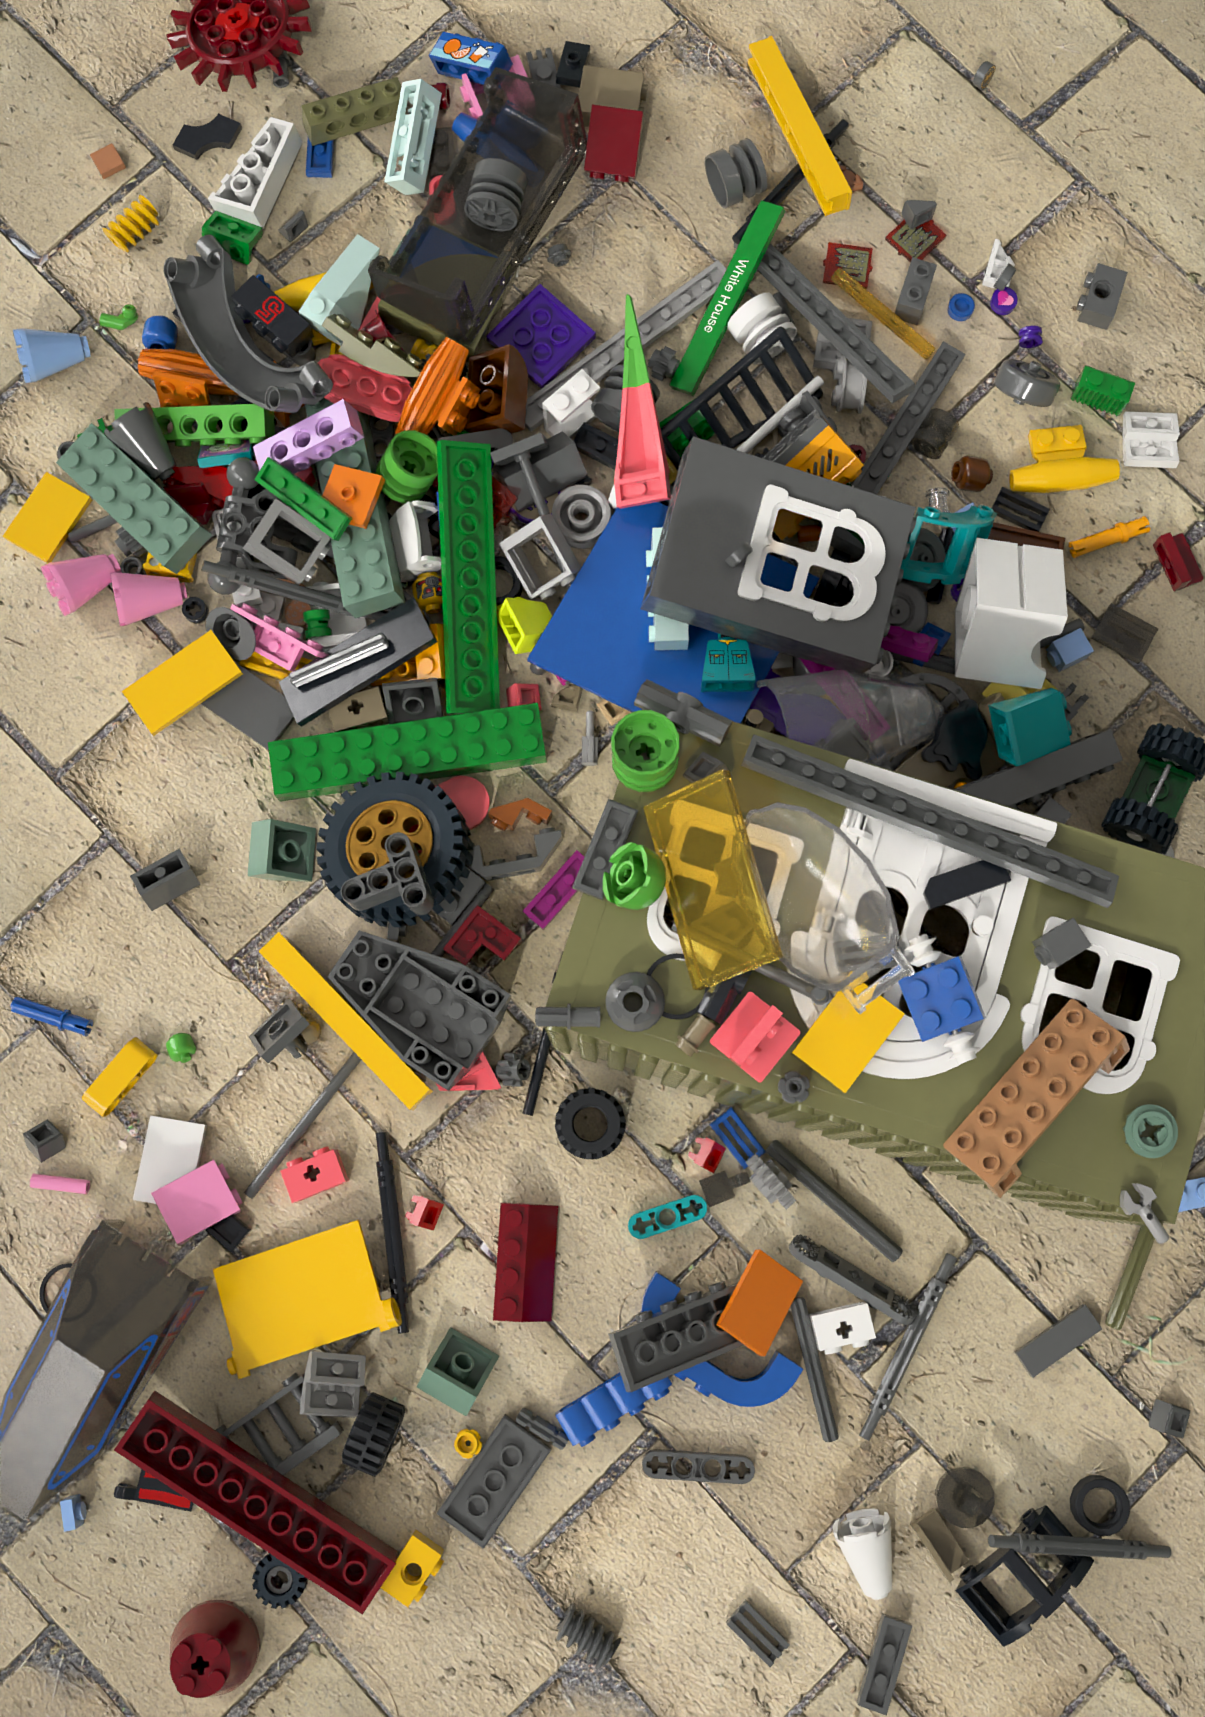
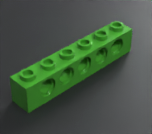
M256 404L152 408L166 442H175L177 447H190L191 442L200 441L201 446H216V441H225V445H241V440H250V444H259L275 435L274 411L267 410ZM114 409L115 420L131 409ZM247 419V429L242 431V421ZM222 420L223 427L218 432L216 426L218 421ZM194 421H197L198 428L193 433L192 424ZM172 422L173 430L169 434L167 427L168 424Z

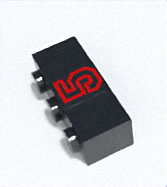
M254 275L231 296L235 304L234 311L244 321L246 319L250 320L256 332L262 337L267 335L272 340V345L282 354L286 352L293 358L314 337L310 324Z

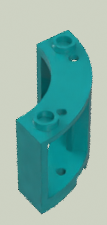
M971 505L969 510L960 513L941 512L929 506L925 507V509L918 507L915 515L916 525L913 532L909 533L907 543H910V549L906 559L902 560L900 568L903 569L902 578L923 583H931L932 579H942L941 583L944 585L960 584L961 579L965 578L976 538L988 539L997 513L985 505H978V507ZM923 521L956 528L944 562L929 563L910 560Z

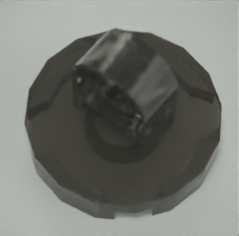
M958 1467L954 1470L946 1471L939 1479L935 1489L936 1502L940 1513L951 1524L960 1528H974L983 1524L990 1517L995 1505L994 1491L990 1481L981 1472L971 1467Z

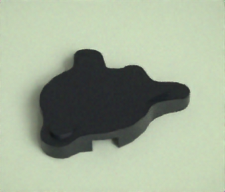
M965 699L949 713L942 715L937 723L933 741L921 752L924 762L932 763L939 761L948 772L955 771L958 765L961 764L967 778L977 780L982 776L980 757L986 746L988 734L986 723L979 712L978 704L972 699Z

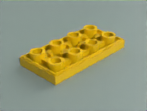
M210 630L128 686L122 693L150 733L155 736L243 675V673L213 631Z

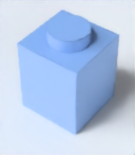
M1081 628L1053 641L1046 649L1048 661L1053 667L1056 666L1058 672L1087 659L1094 652Z

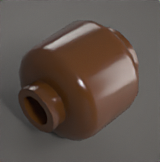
M963 456L954 463L951 472V479L956 487L964 491L981 492L991 483L993 478V470L990 469L988 460L975 456Z

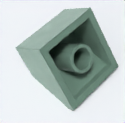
M274 819L252 822L248 876L277 881L312 882L316 828Z
M450 1327L426 1367L417 1388L462 1415L467 1416L496 1364L499 1355Z

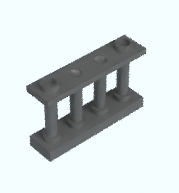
M294 1373L282 1382L285 1388L229 1428H226L225 1424H223L216 1431L231 1440L228 1435L243 1426L267 1465L285 1475L338 1437L344 1429L338 1421L330 1425L328 1421L325 1423L322 1416L306 1415L316 1429L313 1431L316 1437L309 1442H306L304 1438L301 1440L277 1403L278 1399L291 1391L299 1405L301 1404V1383L304 1381L305 1373L300 1377L297 1373ZM266 1408L291 1445L290 1451L292 1454L282 1460L281 1456H276L252 1419Z

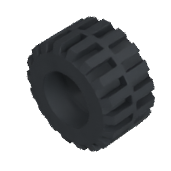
M580 1089L571 1093L560 1104L555 1117V1130L560 1143L569 1153L582 1159L593 1160L609 1155L622 1141L626 1129V1119L621 1105L614 1096L602 1089ZM586 1107H595L601 1110L607 1119L606 1132L601 1138L594 1141L580 1138L574 1129L575 1116Z
M374 1392L369 1394L363 1402L347 1438L342 1453V1463L373 1477L378 1475L388 1458L405 1415V1405Z

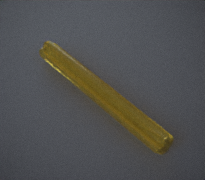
M838 268L834 272L831 280L922 358L928 359L935 351L934 346L843 269Z

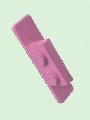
M243 603L242 607L234 604L231 605V610L257 623L254 630L256 637L254 651L292 672L295 671L304 651L320 658L329 656V654L322 651L323 645L311 639H308L307 642L300 639L301 633L289 627L283 630L278 627L280 622L267 615L262 618L256 615L258 610L245 603Z

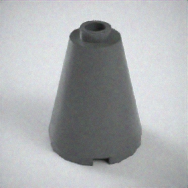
M145 402L143 403L145 409L140 411L136 406L111 423L114 427L111 432L106 428L104 434L154 480L160 478L161 481H165L175 473L173 468L176 466V463L151 405Z

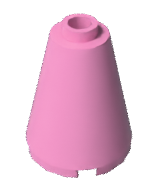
M119 572L110 573L120 626H127L183 605L182 599L187 598L185 583H179V579L175 577Z

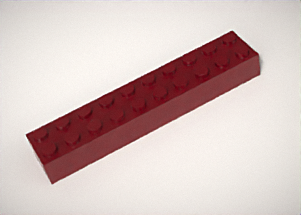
M157 1391L152 1393L114 1449L115 1452L362 1615L396 1565L397 1550Z

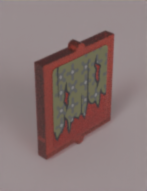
M933 219L913 229H910L906 221L903 220L885 237V240L898 251L899 256L903 255L911 263L912 257L923 260L947 235L934 224Z
M828 242L826 259L823 260V266H825L823 283L867 289L869 273L873 269L871 266L873 248Z

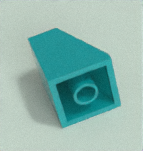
M1048 688L988 705L998 756L1015 766L1023 765L1071 745L1069 736L1072 735V728L1069 721L1066 720L1064 712L1067 709V702L1065 696L1059 690Z

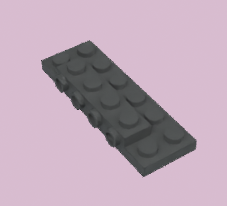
M725 1281L717 1282L708 1286L710 1292L701 1294V1291H695L685 1295V1302L677 1304L676 1300L661 1304L660 1312L652 1314V1310L638 1313L635 1315L636 1321L629 1323V1326L609 1333L608 1335L626 1392L636 1391L743 1346V1343L716 1325L738 1282L732 1285H726Z

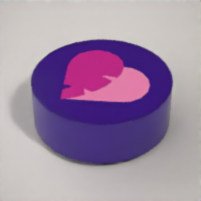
M1005 287L1003 291L995 290L990 300L991 309L999 315L1010 314L1016 307L1018 301L1017 294L1008 287Z

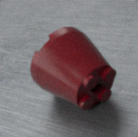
M209 1600L194 1606L181 1618L173 1631L169 1649L170 1674L180 1694L194 1698L220 1696L235 1690L245 1682L257 1663L260 1652L259 1632L252 1617L250 1618L242 1609L233 1605V1602Z

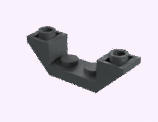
M553 827L539 830V834L534 835L537 850L536 857H532V854H523L517 856L515 861L506 862L505 859H496L490 861L488 866L484 864L480 845L475 846V843H473V850H468L473 856L472 864H465V866L486 881L540 872L563 841L561 830L555 831Z

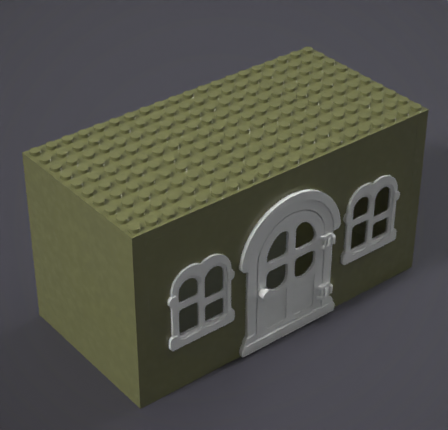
M732 721L729 732L720 747L690 732L688 734L678 732V767L674 777L664 787L652 792H638L626 787L619 781L613 801L638 810L626 844L632 842L644 845L658 854L666 868V884L661 896L651 906L640 910L621 908L608 901L605 896L602 901L582 893L546 1007H567V1004H571V1007H600V1028L571 1027V1030H567V1027H544L550 1042L553 1044L552 1046H554V1050L570 1054L571 1050L579 1052L582 1059L594 1063L601 1059L607 1061V1067L622 1072L624 1067L635 1070L634 1076L650 1080L651 1076L662 1079L660 1083L662 1085L675 1089L682 1085L688 1087L687 1093L699 1097L710 1094L715 1096L714 1101L720 1104L730 1106L738 1103L742 1105L740 1110L755 1115L766 1112L769 1113L767 1118L780 1123L793 1121L795 1122V1128L808 1132L821 1130V1136L836 1141L849 1139L848 1145L860 1149L876 1148V1154L888 1158L903 1157L902 1162L916 1167L930 1166L929 1171L945 1176L955 1175L959 1181L969 1184H983L984 1189L990 1190L980 1177L950 1154L943 1144L1039 1036V1027L1047 998L1051 993L1059 994L1083 1002L1088 1010L1125 1035L1130 1050L1109 1074L1099 1068L1017 1163L1022 1174L1007 1190L1006 1194L1010 1193L1012 1198L1021 1201L1038 1202V1206L1049 1210L1066 1211L1065 1215L1081 1220H1099L1146 1226L1139 1214L1126 1215L1120 1207L1121 1190H1126L1135 1204H1140V1195L1132 1185V1183H1138L1152 1188L1157 1198L1152 1200L1151 1209L1162 1226L1163 1223L1175 1224L1205 1110L1204 867ZM753 734L1119 875L1113 903L1106 908L1007 869L1011 878L1009 883L945 904L956 909L964 917L969 928L968 940L961 957L986 1018L961 1027L962 1031L959 1033L968 1031L975 1034L970 1042L972 1047H980V1050L974 1051L977 1058L959 1065L956 1059L949 1061L953 1051L951 1047H943V1044L953 1034L949 1036L948 1033L922 1042L913 1018L904 1015L848 1091L843 1093L791 1053L847 980V975L838 976L832 944L883 935L864 929L857 923L856 914L859 904L867 892L880 887H889L903 894L908 903V911L898 942L902 948L901 959H904V966L891 968L883 998L900 1010L899 1001L902 990L898 980L907 977L911 965L910 962L915 958L912 951H905L904 949L910 947L908 940L919 936L925 913L929 909L923 895L928 880L931 877L981 861L982 859L741 766ZM702 752L725 763L732 774V779L714 799L705 795L683 777L685 771ZM641 753L644 760L650 759L646 753ZM692 827H698L725 836L727 845L721 862L731 857L736 860L739 847L743 843L776 852L778 860L765 901L759 903L739 896L733 898L717 894L719 878L715 871L685 863L681 859L689 830ZM678 875L707 883L712 887V893L704 917L736 901L747 913L758 918L759 924L757 925L754 938L750 945L742 950L814 986H824L829 992L828 1001L824 1005H816L812 1002L811 998L755 970L752 971L741 994H737L724 1022L747 993L753 992L770 1007L774 1005L783 1013L781 1016L800 1030V1035L760 1083L710 1043V1039L722 1026L717 1022L708 1019L715 1025V1028L710 1031L697 1048L699 1052H694L691 1057L675 1045L679 1040L677 1036L680 1035L682 1037L697 1018L698 1012L689 1018L678 1020L661 1016L654 1026L639 1032L626 1031L618 1027L608 1015L605 1000L607 991L614 980L629 972L647 974L655 961L669 954H685L699 961L705 968L711 985V978L723 954L682 934H676L667 927L663 918L664 907L673 879ZM1074 917L1092 945L1086 950L1095 952L1100 956L1092 988L1084 989L1057 980L1054 975L1056 967L1049 969L1047 965L1044 966L1035 956V946L1032 941ZM972 922H973V930H974L978 935H975V934L973 933L972 929H971V924H972ZM890 942L864 945V947L877 950L890 948L891 944ZM847 948L842 949V955H845ZM941 953L939 958L931 963L937 965L955 957ZM670 959L661 963L653 971L651 977L660 984L665 995L664 1012L675 1015L685 1014L695 1009L703 999L705 980L699 968L692 962L684 959ZM1116 960L1128 962L1129 967L1116 1015L1105 1012L1102 1004L1113 964ZM637 992L628 993L624 998L625 1008L630 1012H636L641 1009L643 1005L641 995ZM798 1071L800 1075L804 1074L810 1081V1088H808L809 1096L805 1101H796L791 1104L782 1099V1094L778 1091V1082L781 1078L785 1077V1073ZM792 1084L791 1089L797 1090V1085ZM1147 1104L1158 1105L1165 1108L1174 1117L1178 1127V1138L1173 1149L1166 1155L1159 1158H1146L1135 1154L1131 1147L1125 1143L1126 1137L1123 1127L1125 1126L1127 1115L1138 1106ZM1145 1122L1146 1130L1139 1137H1150L1154 1141L1153 1133L1161 1125L1151 1126Z

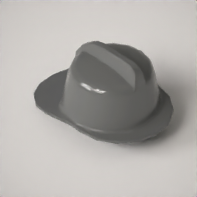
M226 607L213 609L206 618V632L212 630L232 658L246 660L251 657L255 650L256 637L249 619Z

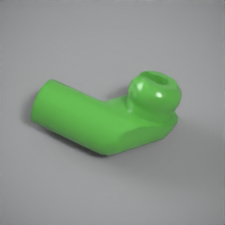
M127 304L122 308L123 313L118 316L102 313L99 323L104 327L124 330L137 321V309L135 306Z

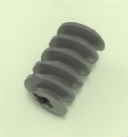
M572 1603L557 1625L558 1634L556 1640L559 1641L564 1636H567V1648L577 1643L576 1655L586 1650L587 1656L585 1661L588 1663L594 1657L597 1658L595 1669L598 1670L612 1658L621 1642V1638L613 1642L614 1632L608 1631L603 1635V1624H598L593 1628L595 1619L592 1616L583 1621L585 1611L580 1609L574 1614L575 1604Z

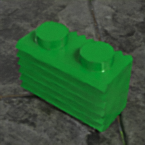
M1085 365L1076 381L1071 400H1076L1077 403L1081 402L1082 405H1090L1092 408L1096 407L1097 410H1105L1106 413L1110 412L1111 415L1115 414L1117 417L1120 416L1129 403L1135 382Z

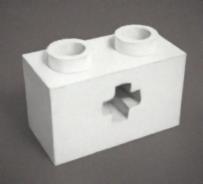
M864 1301L809 1314L817 1349L819 1351L824 1350L825 1354L842 1351L841 1346L852 1344L853 1348L867 1346L870 1344V1339L876 1338L868 1303ZM842 1321L845 1325H849V1329L845 1330L844 1336L836 1332V1329L840 1328V1322Z

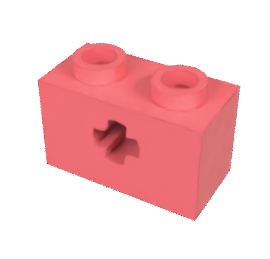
M329 1146L312 1152L314 1157L303 1161V1158L300 1157L286 1163L288 1168L280 1172L292 1203H297L349 1181L338 1149L330 1150ZM312 1166L314 1169L320 1170V1173L316 1175V1181L308 1176V1173L312 1172Z

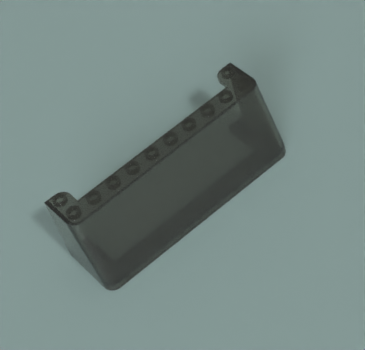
M495 67L490 77L486 78L483 86L488 107L483 115L479 116L475 128L466 137L458 155L454 156L451 166L446 174L441 177L433 195L429 196L423 211L415 218L413 227L408 235H405L402 239L398 251L390 260L382 255L377 256L371 261L368 269L379 299L467 346L473 343L583 161L587 148L586 132L577 93ZM494 158L508 161L519 167L527 177L528 184L523 202L521 203L522 207L516 227L511 230L493 231L483 228L472 222L465 213L464 206L469 188L471 187L470 184L475 166L483 159Z

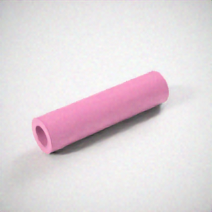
M33 1173L30 1179V1187L88 1194L90 1180Z

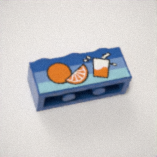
M444 31L428 55L438 74L462 79V74L466 73L470 82L499 88L513 65L506 47L501 43H492L479 38H470L458 33L453 34Z

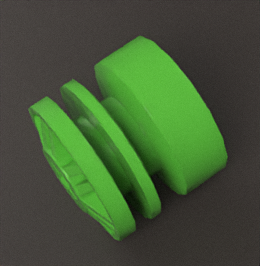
M405 430L395 435L376 466L375 474L381 475L385 479L382 487L383 493L392 500L401 503L422 500L438 476L437 444L433 439L415 430Z
M638 710L626 715L616 724L611 736L612 768L617 779L626 787L638 792H652L664 787L674 777L679 760V734L674 723L665 715L652 710ZM641 753H646L650 759L644 760Z

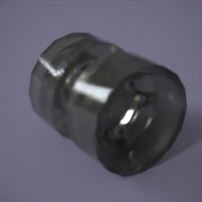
M933 408L924 419L923 427H919L912 438L911 444L923 456L936 460L942 456L948 446V441H951L957 432L959 423L947 411Z

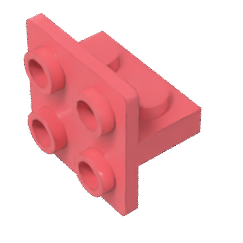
M748 992L710 1039V1043L760 1083L800 1035V1030L781 1016L783 1013L774 1005L770 1007L753 992Z

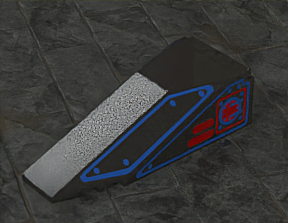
M120 1219L102 1220L96 1230H92L3 1396L0 1407V1504L24 1520L29 1519L66 1485L102 1457L214 1280L210 1276L193 1279L177 1268L174 1269L169 1277L166 1274L172 1265L152 1252L145 1261L142 1260L147 1252L146 1248L129 1237H126L121 1245L118 1244L123 1235L119 1231L125 1223Z

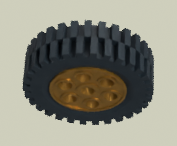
M389 772L381 773L382 781L379 782L374 775L367 778L369 785L366 787L359 781L353 785L357 791L353 795L347 790L341 794L345 799L342 805L336 801L332 804L331 808L336 812L335 815L326 814L323 819L329 826L328 829H319L318 835L325 842H317L316 850L322 855L317 857V863L323 869L320 871V874L327 882L326 886L356 916H361L369 923L375 921L379 926L387 927L388 922L394 928L402 927V920L408 926L416 925V916H419L424 922L431 919L429 913L425 915L413 913L404 904L401 896L369 909L357 911L341 897L340 890L342 885L353 877L390 863L385 849L386 839L393 833H404L416 846L417 851L422 850L419 857L434 898L432 909L439 914L444 910L440 905L444 899L449 904L455 900L450 893L453 888L461 892L464 887L459 877L468 879L470 871L465 864H472L473 856L468 851L473 850V842L468 837L471 835V832L465 823V818L450 797L438 785L435 787L432 781L426 778L422 781L418 775L412 773L410 778H408L404 772H396V779ZM394 816L391 823L384 825L387 818ZM419 824L416 831L409 833L413 825ZM372 834L370 840L363 842L366 835ZM401 845L396 853L404 851L406 845ZM375 859L374 864L366 868V864L370 860ZM415 869L407 871L404 878L411 877ZM383 880L379 884L378 889L384 888L388 880ZM362 890L355 892L352 900L357 899L361 895ZM423 894L417 895L413 899V904L419 903L423 898Z

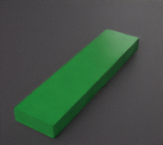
M267 457L254 479L333 540H340L352 520L351 516L271 457Z

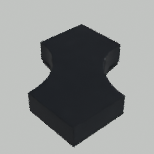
M218 113L212 121L205 125L189 126L184 124L172 145L174 150L198 160L204 152L210 149H231L242 130L241 123Z

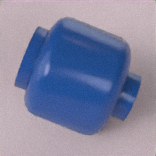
M162 315L148 318L144 324L142 343L145 348L175 349L178 338L177 325L171 319Z

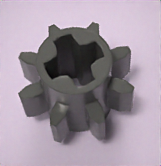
M667 346L661 349V351L655 349L648 363V367L653 372L651 376L660 381H663L666 377L672 379L680 363V360L676 359L675 356L677 351Z
M123 527L116 531L119 538L115 540V543L126 557L133 554L138 558L147 551Z
M504 1053L505 1059L498 1061L496 1066L498 1078L503 1080V1086L522 1087V1080H527L531 1073L529 1062L524 1059V1054Z

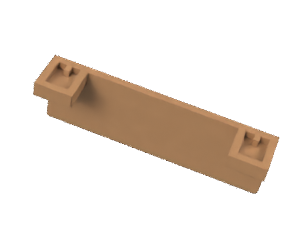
M1070 999L943 1144L944 1148L980 1177L990 1191L1001 1198L1022 1174L1017 1166L1018 1161L1099 1068L1109 1074L1129 1052L1130 1048L1125 1035L1076 1000Z

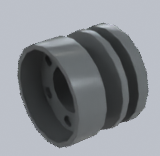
M745 138L738 144H732L729 147V153L724 149H720L705 157L704 164L707 179L721 207L726 209L740 203L743 200V194L751 198L755 193L760 194L767 190L768 182L765 166L758 149L750 139Z
M488 158L479 161L475 166L470 184L471 187L469 188L464 206L466 215L477 225L493 231H508L516 227L522 207L521 203L523 202L528 184L525 173L516 165L502 159Z
M616 365L611 369L609 377L604 381L605 388L599 390L591 404V410L602 423L617 432L620 429L624 365ZM650 379L654 402L656 403L660 397V391L657 385Z

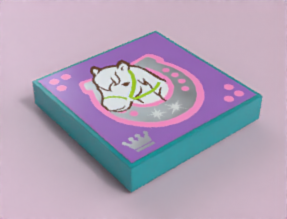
M241 440V445H225V441H216V446H201L197 457L199 468L229 465L233 460L243 457L252 460L254 455L253 446L256 444H250V440Z

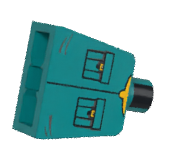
M718 633V640H709L707 644L701 692L753 691L755 673L748 642L746 640H735L733 637Z

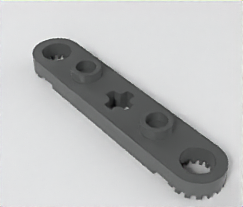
M796 1235L789 1244V1251L797 1260L815 1270L821 1277L828 1278L862 1299L871 1308L878 1309L903 1325H910L916 1318L918 1310H916V1306H913V1302L909 1303L908 1298L905 1300L904 1296L901 1297L895 1294V1290L824 1246H817L814 1241L811 1242L810 1238L807 1239V1236Z

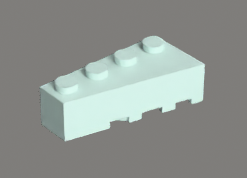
M663 527L652 528L651 550H646V567L652 568ZM648 612V617H653L654 625L649 626V642H654L655 650L688 649L689 632L687 623Z

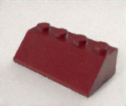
M501 1203L493 1321H552L558 1205Z

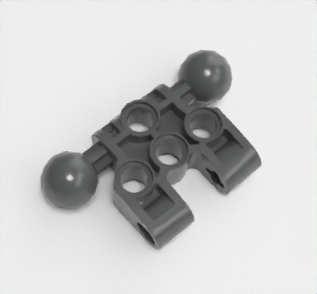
M247 457L237 458L229 464L226 471L228 482L233 487L232 495L225 497L216 547L221 556L220 561L216 564L231 567V565L236 566L237 557H240L250 571L288 580L265 563L253 562L249 557L251 554L242 549L267 512L259 507L261 502L268 501L272 504L277 499L286 506L288 505L267 489L249 499V491L259 484L254 480L259 472V467L253 460ZM278 515L268 530L269 534L263 538L260 544L296 567L298 552L292 548L276 545L271 542L274 526L297 528ZM231 521H236L241 524L242 528L238 531H232L227 527V524ZM211 573L207 574L210 587L221 595L232 594L241 586L240 584L227 581L228 578Z

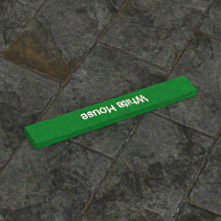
M760 201L669 384L672 389L694 397L727 331L728 322L737 311L786 212L784 207Z

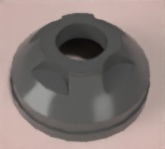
M629 972L615 979L607 991L605 1000L606 1009L611 1020L618 1027L631 1032L644 1031L654 1026L660 1020L665 1008V995L660 984L653 977L640 972ZM630 992L639 993L643 999L641 1009L636 1012H630L624 1006V998Z

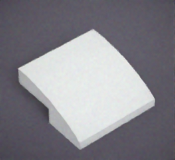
M1125 411L1122 432L1124 466L1177 468L1179 463L1177 439L1180 435L1177 413Z

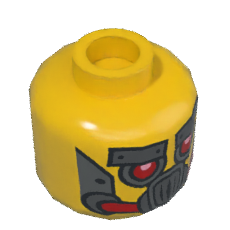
M426 572L418 575L417 580L412 583L413 596L418 601L421 609L426 610L428 614L442 611V577L438 576L436 572Z

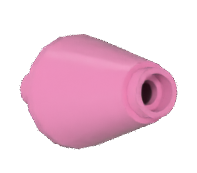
M113 554L50 562L40 567L45 579L49 581L46 583V586L53 598L57 596L60 600L57 603L64 616L78 610L111 584L110 573H122L120 565Z

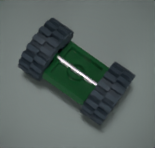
M1157 723V725L1152 724L1149 726L1137 751L1138 757L1141 760L1121 799L1118 797L1115 800L1113 799L1101 824L1103 830L1108 832L1110 837L1117 838V841L1165 855L1178 830V824L1175 823V819L1193 782L1202 780L1205 774L1204 739L1195 737V734L1190 731L1189 733L1183 731V728H1173L1169 724L1164 726L1162 723Z

